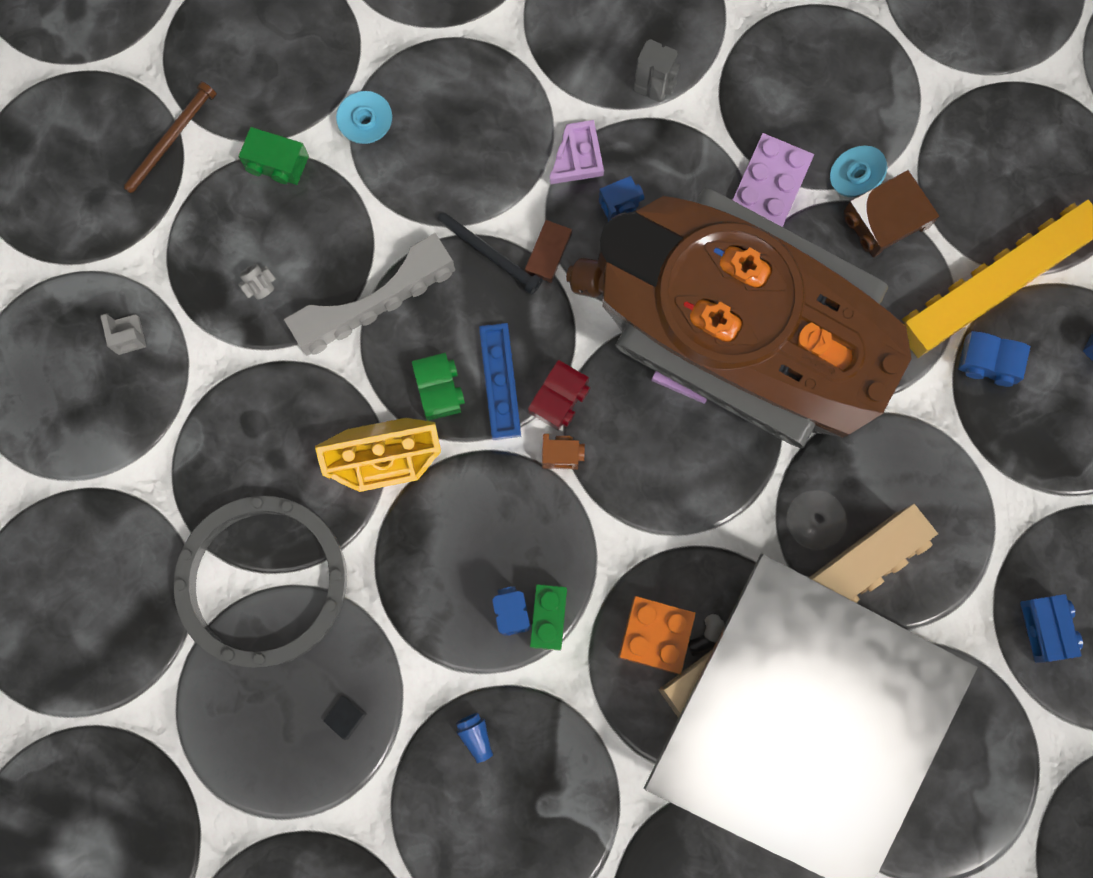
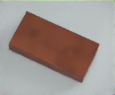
M545 220L525 271L531 276L537 274L543 280L552 283L571 237L572 229Z

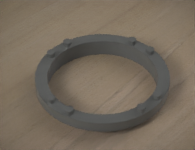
M253 496L239 499L220 507L208 515L193 530L185 542L178 557L174 575V598L177 612L191 638L211 656L223 662L241 667L263 668L281 665L301 657L314 648L328 634L336 622L346 594L347 569L345 558L332 530L320 517L306 507L291 500L274 496ZM261 514L282 515L304 524L320 542L329 568L327 597L314 623L306 632L291 643L268 651L250 652L242 650L219 638L204 620L196 595L198 568L211 542L233 523Z

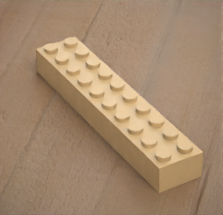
M912 504L893 514L809 578L857 603L860 600L857 596L859 593L863 594L866 591L874 590L884 582L883 575L887 576L891 572L893 574L898 572L909 563L906 558L909 559L915 554L920 555L933 545L930 540L938 535V533L917 506ZM712 650L658 689L678 718Z

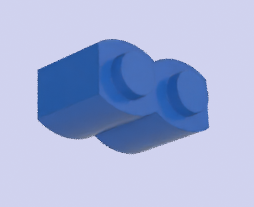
M972 331L965 337L958 370L966 372L965 375L973 379L988 377L995 380L997 385L1011 387L1013 384H1017L1024 379L1031 346L1014 340L1001 339L991 334Z

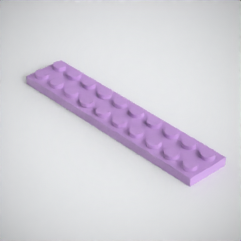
M762 133L733 201L783 227L814 154ZM655 371L652 378L653 382L704 404L706 403L707 399Z

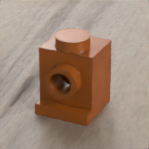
M543 434L542 468L578 470V461H584L585 444H580L579 441L573 440L571 436H556L555 440H549V434Z

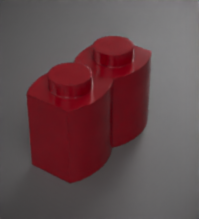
M558 360L528 408L529 414L558 431L562 425L568 427L576 413L572 410L577 401L583 402L591 389L587 385L589 377Z

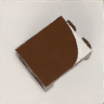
M909 170L851 200L844 210V218L847 225L852 229L854 228L860 238L862 248L869 252L873 258L878 256L885 248L916 231L923 232L929 229L940 217Z

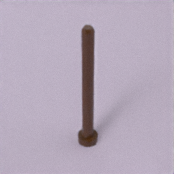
M201 81L197 85L198 93L124 184V189L127 192L132 193L137 189L208 98L211 100L215 98L217 93L208 84Z

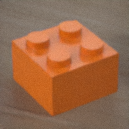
M635 596L632 600L618 658L666 672L681 674L696 613Z

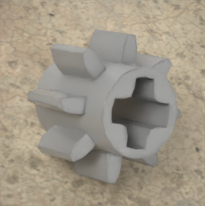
M257 263L250 265L239 275L242 282L238 285L247 298L254 295L259 300L274 290L271 282L276 280V278L266 265L262 268Z

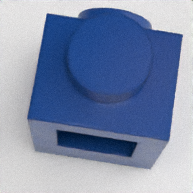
M631 176L599 190V203L610 224L615 223L616 216L620 214L621 216H627L633 213L639 206V202L645 199L641 186L639 184L635 185Z

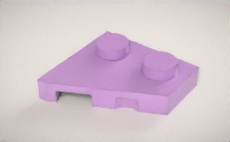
M594 120L566 124L563 140L559 146L553 170L550 173V184L604 176Z

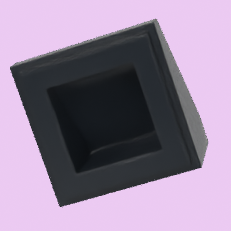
M342 695L323 721L343 740H348L367 713Z

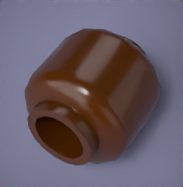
M580 258L573 266H569L566 280L570 283L573 293L591 298H597L603 293L604 275L598 266V260Z

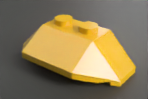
M402 418L347 429L315 446L322 476L329 479L332 478L359 492L416 481L441 453L435 422L411 418Z

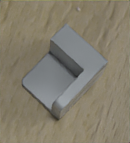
M108 314L101 315L107 347L120 355L146 347L139 316L135 314L114 320Z

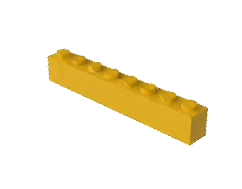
M1089 199L1079 206L1074 202L1060 212L1062 217L1057 221L1052 217L1037 228L1040 232L1036 235L1026 234L1015 243L1017 247L1014 250L1010 251L1006 248L993 258L995 262L990 266L983 263L970 273L972 278L966 282L963 278L959 279L948 288L950 293L944 297L937 294L925 303L927 308L920 313L915 309L906 315L902 321L907 328L910 349L916 357L920 358L1092 241L1093 204Z

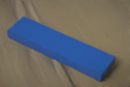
M508 323L479 326L492 440L522 437Z

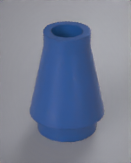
M479 713L468 715L456 723L458 728L456 733L471 752L476 763L483 762L493 756L485 719H481Z

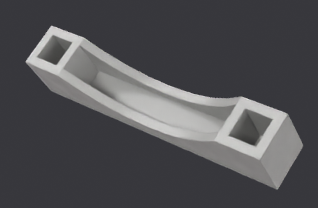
M436 233L411 246L398 272L386 285L372 295L356 302L339 306L308 305L285 318L284 321L306 356L321 353L327 348V344L336 339L342 340L351 335L353 329L360 325L366 326L377 319L379 314L386 310L393 311L400 307L405 299L423 294L431 284L447 280L452 275V272L455 271L453 260Z

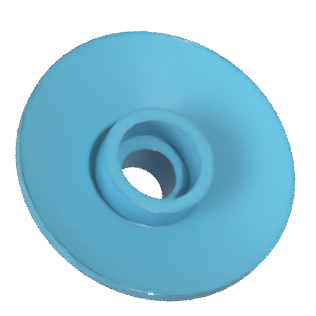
M360 91L349 95L342 101L337 110L336 121L340 132L347 139L355 143L367 144L381 139L388 132L392 124V111L389 103L381 95L370 91ZM366 119L370 120L367 124H361Z
M857 146L845 151L837 158L831 168L830 181L833 188L845 197H858L878 187L887 173L886 158L879 149L872 146Z

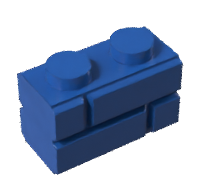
M516 586L497 590L498 595L492 601L495 614L498 616L496 621L499 633L509 636L529 631L531 625L524 593L517 591Z
M1066 594L1020 602L1035 663L1082 656L1080 649L1083 648V639L1080 633L1075 631L1072 619L1075 617V608L1072 602L1067 600Z

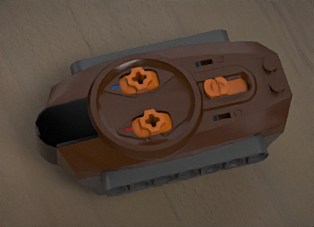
M707 188L701 191L696 202L662 196L636 212H625L611 218L603 228L597 252L598 266L604 275L602 307L622 331L615 346L624 354L798 448H804L811 433L843 438L884 413L912 358L906 326L880 305L889 287L879 278L724 195Z

